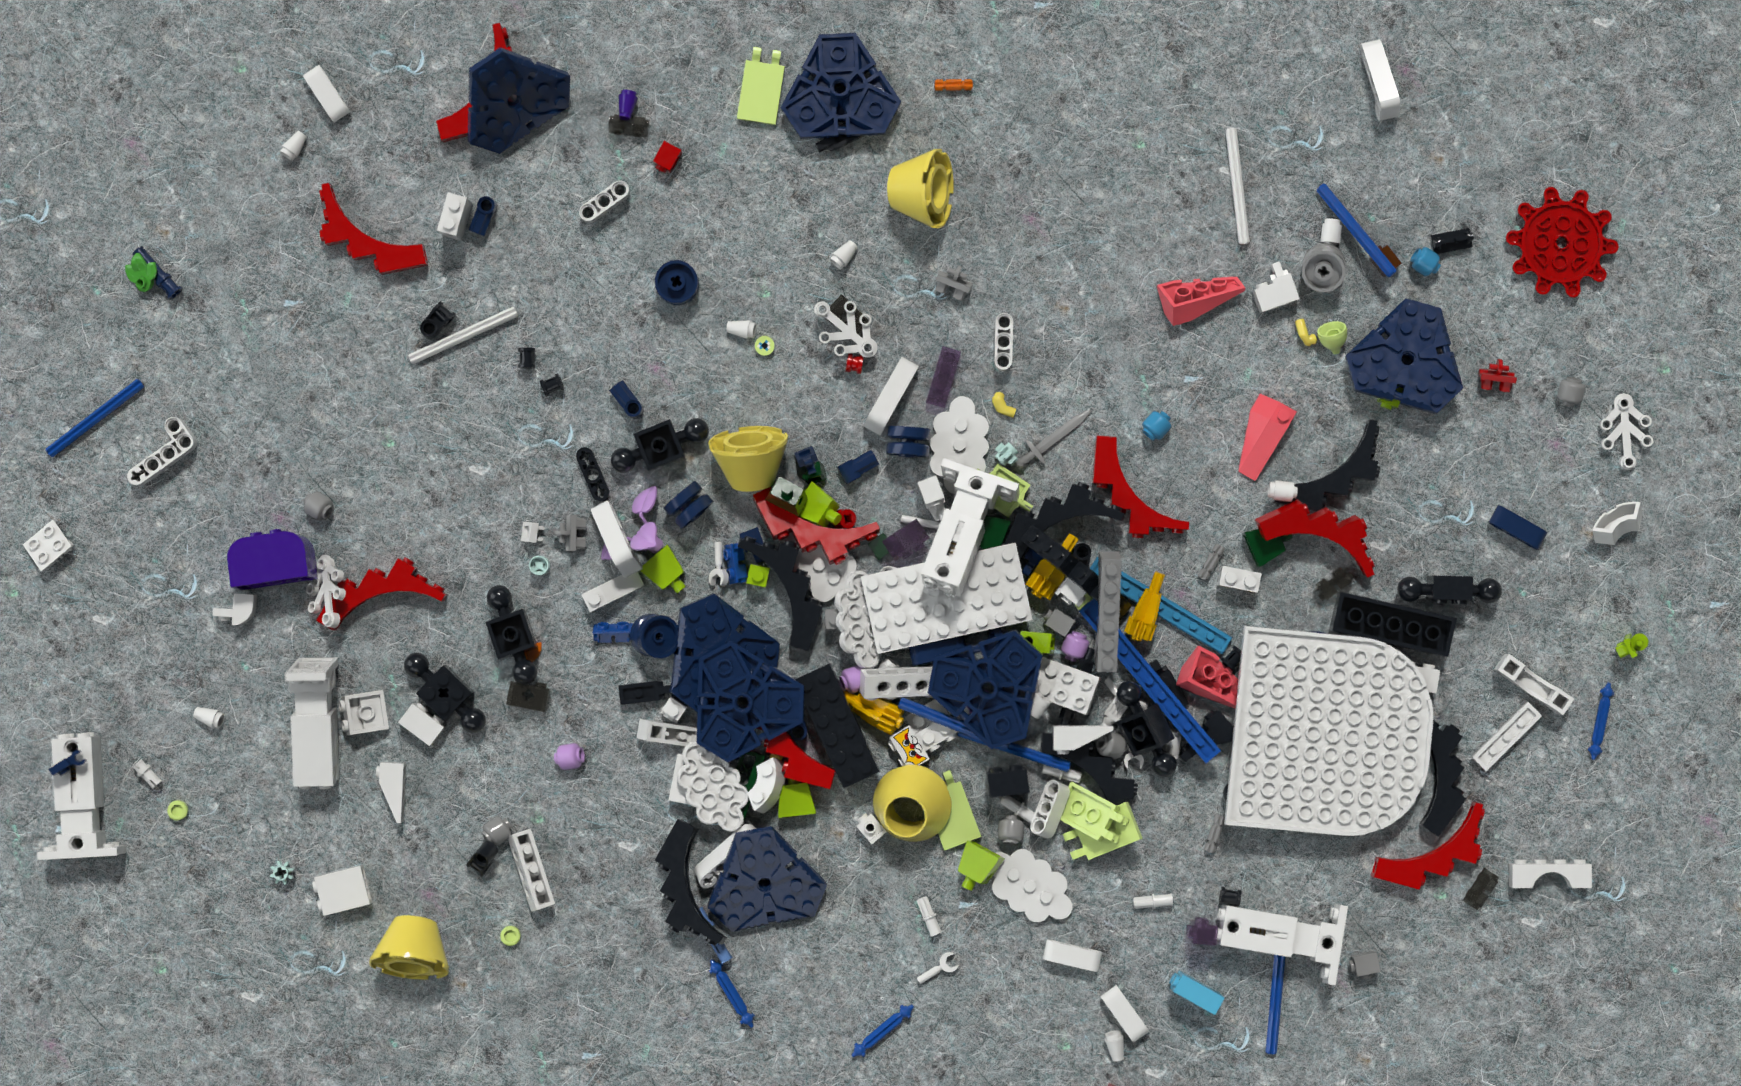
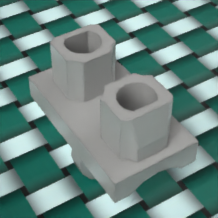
M958 265L957 270L949 268L947 273L939 271L936 278V291L945 294L949 285L956 288L952 297L962 301L966 293H969L972 283L965 281L967 274L960 272L962 266Z
M567 515L566 523H560V530L554 531V535H559V543H565V551H576V549L586 547V539L584 537H576V530L586 529V519L577 518V515Z

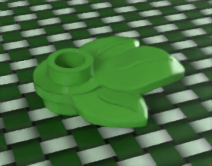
M136 253L131 260V264L125 265V272L128 279L135 283L139 291L147 292L154 285L157 267L155 262L147 264L142 255Z

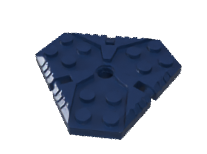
M856 33L819 34L802 66V74L797 75L788 92L781 110L800 139L839 137V135H846V137L885 135L901 105V100L881 70L877 71L875 61ZM869 72L871 76L866 79L864 74ZM812 75L815 77L814 81H811L808 79V77ZM842 86L846 90L843 93H837L835 88ZM838 122H846V127H838Z
M501 47L469 68L468 101L472 107L468 108V142L471 145L501 154L514 143H517L518 140L523 139L525 135H529L531 130L536 127L539 128L543 123L545 124L553 116H557L569 107L571 76L568 72L539 61L534 64L531 58Z
M1405 298L1378 324L1376 330L1373 329L1347 353L1345 359L1354 391L1390 402L1396 399L1400 401L1399 404L1433 414L1441 411L1463 389L1454 352L1450 351L1449 346L1451 342L1441 308ZM1383 333L1388 336L1386 340L1381 336ZM1442 348L1443 354H1437L1436 349ZM1402 358H1409L1411 365H1405L1402 362ZM1396 387L1403 388V392H1396Z
M714 593L681 607L679 611L675 644L678 647V654H674L670 693L697 712L698 704H700V697H698L700 657L730 641H734L763 659L764 663L768 666L772 665L777 668L780 643L753 622L745 620L744 615ZM739 625L743 627L740 633L736 631ZM686 648H692L691 656L686 655ZM759 669L756 675L763 679L766 673ZM708 697V704L715 705V697Z
M1016 630L978 642L979 644L974 646L970 644L934 657L927 693L955 718L959 716L964 721L962 724L990 749L1025 739L1028 733L1034 703L1032 697L1033 693L1036 692L1043 654ZM982 652L983 658L977 659L975 653ZM984 684H992L994 691L991 693L986 692ZM1019 690L1025 691L1024 697L1018 696ZM967 706L973 710L970 715L964 711Z
M730 641L699 658L698 697H700V704H698L697 744L728 763L762 745L763 741L771 740L803 723L804 685L772 665L768 666L764 663L763 659L734 641ZM759 669L766 673L763 679L756 675ZM708 697H715V705L708 704ZM740 697L747 698L749 701L748 707L741 708L738 705V699ZM761 726L764 732L758 735L755 729Z
M772 826L735 833L723 863L724 872H720L707 906L731 932L761 927L763 925L767 926L771 922L782 923L789 920H799L815 916L827 887V882L803 857L800 859L797 857V851ZM774 911V913H775V914L767 915V912Z

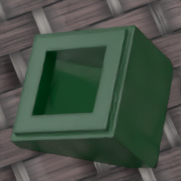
M820 461L814 464L815 473L809 475L807 471L803 475V479L808 484L811 481L818 483L827 479L825 467Z
M884 533L868 543V546L878 560L895 549Z

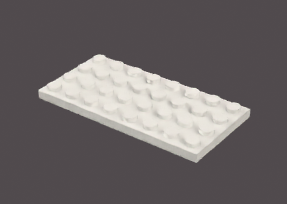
M1016 543L977 551L961 597L956 595L955 597L945 595L942 590L936 589V591L926 588L921 577L925 563L861 576L877 654L1033 620Z

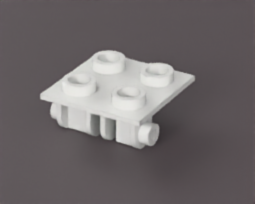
M51 520L26 541L23 546L40 571L43 572L46 569L49 570L56 562H59L58 558L62 559L63 554L65 555L72 551L74 544L67 540L56 522Z

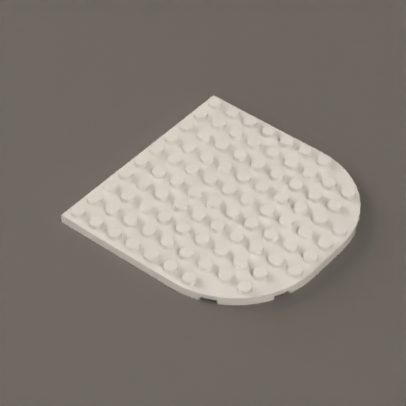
M1244 626L1224 824L1356 836L1383 829L1401 818L1415 803L1416 797L1425 784L1429 767L1433 729L1432 700L1430 699L1427 684L1413 662L1392 646L1374 639Z

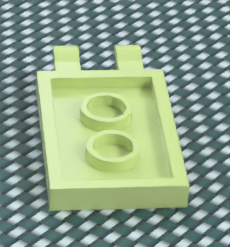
M753 47L752 61L746 60L737 119L776 125L785 66L779 65L781 51L773 50L771 64L760 62L762 49Z
M950 770L943 772L952 800L951 814L944 828L938 833L944 851L981 837L961 781L955 783Z
M1071 781L1068 786L1070 795L1060 820L1099 842L1106 838L1117 844L1120 836L1108 831L1112 821L1115 820L1127 826L1130 819L1117 813L1120 808L1119 806Z
M1128 802L1117 805L1120 807L1117 813L1130 819L1127 826L1113 820L1108 831L1120 836L1117 844L1106 838L1099 842L1077 829L1063 834L1065 841L1079 837L1083 848L1070 852L1073 860L1085 855L1088 860H1091L1143 839Z

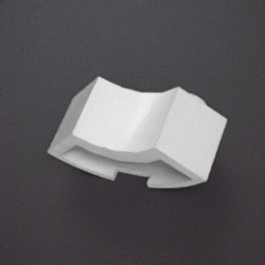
M1641 502L1622 503L1616 505V508L1608 513L1604 512L1593 528L1595 543L1615 545L1623 534L1639 531L1643 516Z
M771 758L756 766L758 773L757 781L754 787L747 792L754 811L763 814L770 810L779 800V794L783 784H785V773L782 772L783 762L776 758Z

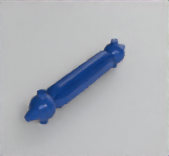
M1609 682L1600 690L1603 697L1599 702L1592 736L1593 745L1588 748L1592 760H1595L1602 753L1600 745L1603 742L1610 697L1614 695L1611 683Z
M711 959L709 973L716 974L717 982L736 1013L742 1016L741 1025L744 1023L751 1028L754 1027L752 1021L755 1015L747 1013V1006L728 975L722 971V966L724 965Z
M901 1005L900 1012L893 1014L864 1038L862 1044H854L855 1048L852 1057H865L866 1049L876 1045L900 1025L904 1018L910 1019L912 1017L911 1011L914 1006Z

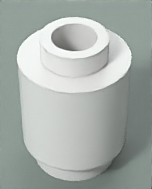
M1325 219V223L1322 224L1320 243H1328L1334 246L1340 245L1342 231L1340 220Z
M1275 480L1274 482H1269L1268 497L1272 498V500L1292 502L1293 498L1296 499L1298 488L1294 486V482Z

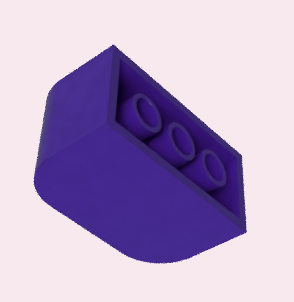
M274 529L269 531L270 534H262V532L250 533V537H243L232 543L227 553L230 587L242 591L318 579L313 545L305 537L292 532Z

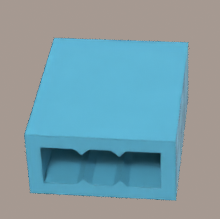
M1180 970L1177 974L1174 973L1169 981L1171 984L1170 988L1174 993L1216 1015L1224 1000V996Z

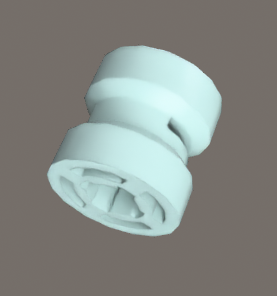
M535 556L529 562V569L535 575H545L550 570V562L544 556Z

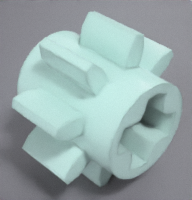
M1001 442L995 448L997 452L995 458L1003 466H1006L1008 463L1012 466L1018 460L1016 455L1019 452L1009 442L1006 445Z
M281 860L277 861V867H270L274 870L270 877L276 879L275 884L283 881L285 885L287 884V878H294L291 875V871L295 870V868L288 866L289 861L282 864ZM281 869L286 870L284 877L278 874V871Z

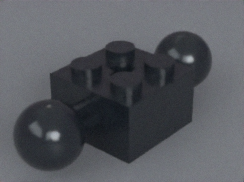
M693 418L685 424L684 430L676 432L670 419L634 433L633 435L639 448L632 451L628 448L615 450L611 455V465L617 472L626 473L634 468L636 461L643 459L650 472L686 457L681 443L686 441L692 443L703 442L708 437L709 427L704 420ZM658 440L661 443H665L661 451L658 448L655 449Z
M1433 575L1427 576V584L1421 583L1417 578L1409 576L1399 582L1397 592L1400 598L1407 602L1416 601L1421 595H1426V600H1432V604H1447V600H1452L1451 604H1467V600H1473V596H1478L1484 603H1494L1501 597L1502 587L1497 580L1492 578L1483 579L1478 585H1473V576Z
M496 585L488 591L487 603L492 609L498 611L499 617L485 623L498 660L502 661L513 657L516 663L512 669L514 680L519 684L528 685L536 679L538 671L536 665L526 659L524 652L536 649L538 645L526 610L520 609L511 613L509 609L512 601L510 590L505 586ZM511 630L516 632L514 639L508 638Z
M416 652L406 657L404 661L406 673L414 678L421 677L426 682L416 694L443 721L448 720L456 711L461 716V726L465 731L477 733L484 728L486 723L484 713L478 708H468L464 704L474 691L447 665H443L434 674L429 669V660L422 653ZM441 689H448L447 694L449 696L442 697Z
M1133 681L1121 683L1117 688V699L1121 704L1129 706L1132 712L1116 722L1133 757L1152 751L1154 757L1151 766L1154 773L1160 777L1172 775L1177 767L1176 759L1172 754L1164 752L1162 746L1175 737L1158 703L1142 708L1139 702L1142 696L1140 686Z

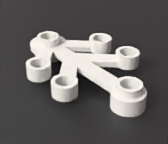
M821 301L815 304L814 313L818 317L827 318L842 331L834 333L823 331L819 334L820 342L828 343L834 340L852 339L857 345L844 346L837 344L834 347V353L837 356L857 352L863 357L875 355L877 343L870 336V315L862 314L859 317V322L862 324V338L856 333L854 313L856 304L853 301H847L844 304V310L847 314V325L830 311V306L826 302ZM852 303L854 306L851 311L847 310V304ZM820 306H825L826 311L824 313L819 312ZM863 316L869 318L868 323L864 324L862 322ZM822 334L828 335L827 341L821 339ZM866 344L871 345L870 351L864 350ZM839 346L843 347V353L841 354L836 352Z
M1625 393L1615 397L1613 401L1614 409L1605 419L1600 421L1599 427L1602 430L1611 429L1612 422L1620 414L1621 422L1607 438L1601 441V447L1604 450L1612 449L1615 440L1622 433L1623 456L1619 459V466L1623 470H1631L1636 466V459L1632 456L1630 433L1640 441L1643 447L1651 446L1653 438L1650 435H1645L1629 421V414L1638 420L1641 427L1650 426L1652 419L1639 412L1633 406L1632 397ZM1622 400H1626V407L1621 405ZM1643 418L1648 419L1647 425L1642 423ZM1604 421H1608V428L1603 427ZM1645 437L1649 438L1650 443L1648 445L1644 443ZM1606 440L1610 441L1609 448L1604 445ZM1628 458L1632 461L1630 466L1626 465L1625 462Z
M322 555L317 561L318 579L314 580L313 583H309L306 587L308 595H317L315 602L311 601L309 603L308 611L318 614L324 599L326 613L322 617V623L326 627L336 628L340 623V615L333 612L331 592L334 599L343 600L346 591L330 581L329 573L331 574V579L337 582L343 580L344 573L342 570L334 567L335 562L333 558L329 555Z

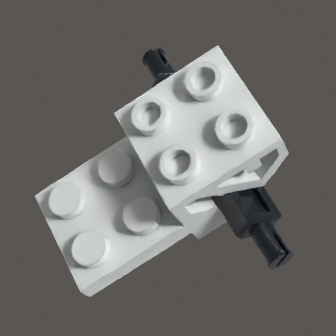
M1088 647L1084 659H1079L1076 669L1045 657L1042 658L1036 690L1050 702L1062 706L1059 718L1062 719L1060 726H1067L1069 722L1073 723L1077 712L1088 715L1101 679L1091 674L1094 667L1092 658L1095 649Z

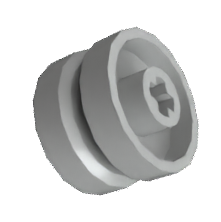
M1328 243L1317 244L1311 247L1305 253L1302 261V277L1305 283L1312 290L1318 292H1330L1342 284L1345 277V258L1343 253L1336 246Z

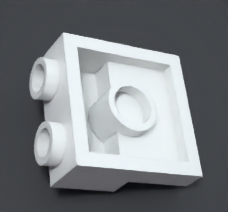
M383 690L341 696L342 700L338 702L340 712H344L345 719L341 721L343 732H347V735L389 729Z
M935 699L924 705L949 715L947 710ZM912 713L905 716L925 751L929 749L932 752L941 747L939 743L946 739L949 742L957 737L956 732L958 731Z

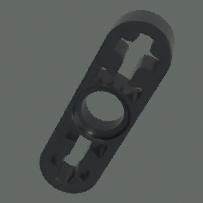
M587 447L580 448L576 453V459L591 495L597 501H605L610 495V490L594 452ZM583 451L590 453L591 456L588 457L590 463L593 461L595 465L588 466L585 470L583 465H587L586 461L580 459ZM590 469L598 471L597 479L590 480L587 473ZM601 479L603 483H600L599 486L601 489L606 490L603 498L596 496L595 493L598 492L597 487L591 486L592 483H597Z

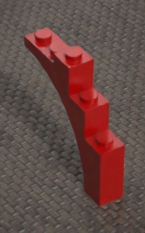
M500 23L493 24L494 51L501 47L513 52L511 46L507 47L506 39H509L506 27L502 28ZM470 103L454 114L436 121L443 143L468 136V108L472 107Z
M330 183L321 184L322 190H319L322 202L325 201L326 209H323L324 218L326 221H329V223L321 224L322 230H319L322 242L325 241V244L328 246L349 242L346 245L347 252L354 260L376 256L374 266L376 271L379 270V273L382 275L428 266L424 245H394L378 241L364 234L343 213L336 200L332 185Z
M1095 436L1092 484H1096L1097 488H1108V485H1111L1110 507L1112 504L1123 508L1122 512L1126 513V510H1129L1127 534H1132V538H1144V535H1149V527L1154 532H1164V529H1172V533L1184 534V530H1189V522L1162 515L1147 506L1135 495L1126 482L1120 468L1117 455V437Z
M771 487L753 494V501L773 540H783L789 536V533H792L802 553L805 551L807 553L812 552L820 545L830 565L843 563L846 560L845 558L848 557L847 548L850 550L860 545V542L866 539L871 541L878 537L877 534L880 533V527L877 522L850 529H831L812 524L766 501L765 499Z
M1297 499L1255 519L1260 534L1266 541L1282 535L1296 533L1325 537L1345 548L1355 559L1361 572L1367 578L1375 575L1372 569L1375 565L1371 557H1367L1365 551L1368 549L1362 539L1367 537L1365 530L1368 529L1363 518L1360 519L1358 516L1353 515L1338 522L1335 511H1331L1327 507L1310 514L1305 503L1302 504Z
M406 557L404 559L398 558L387 577H385L386 573L375 568L374 570L368 569L358 588L356 587L357 583L348 578L337 583L339 588L345 589L346 595L343 600H337L333 598V593L331 594L333 612L340 615V623L336 628L330 629L333 631L337 630L343 620L356 607L371 598L385 593L412 591L431 596L440 601H444L448 594L444 593L445 589L435 583L432 586L427 583L428 579L420 574L415 576L417 567L413 566L414 561ZM325 606L316 620L323 624L322 617L326 613Z
M787 731L771 740H765L764 747H767L766 752L789 758L788 761H784L782 768L785 778L831 789L836 772L835 769L823 765L808 756L797 746Z
M1472 801L1468 814L1459 829L1448 841L1435 850L1408 859L1376 857L1371 876L1420 890V887L1425 884V871L1448 877V874L1452 873L1454 868L1453 858L1476 864V861L1481 858L1482 849H1480V844L1474 843V839H1477L1479 836L1480 828H1478V823L1484 817V804Z

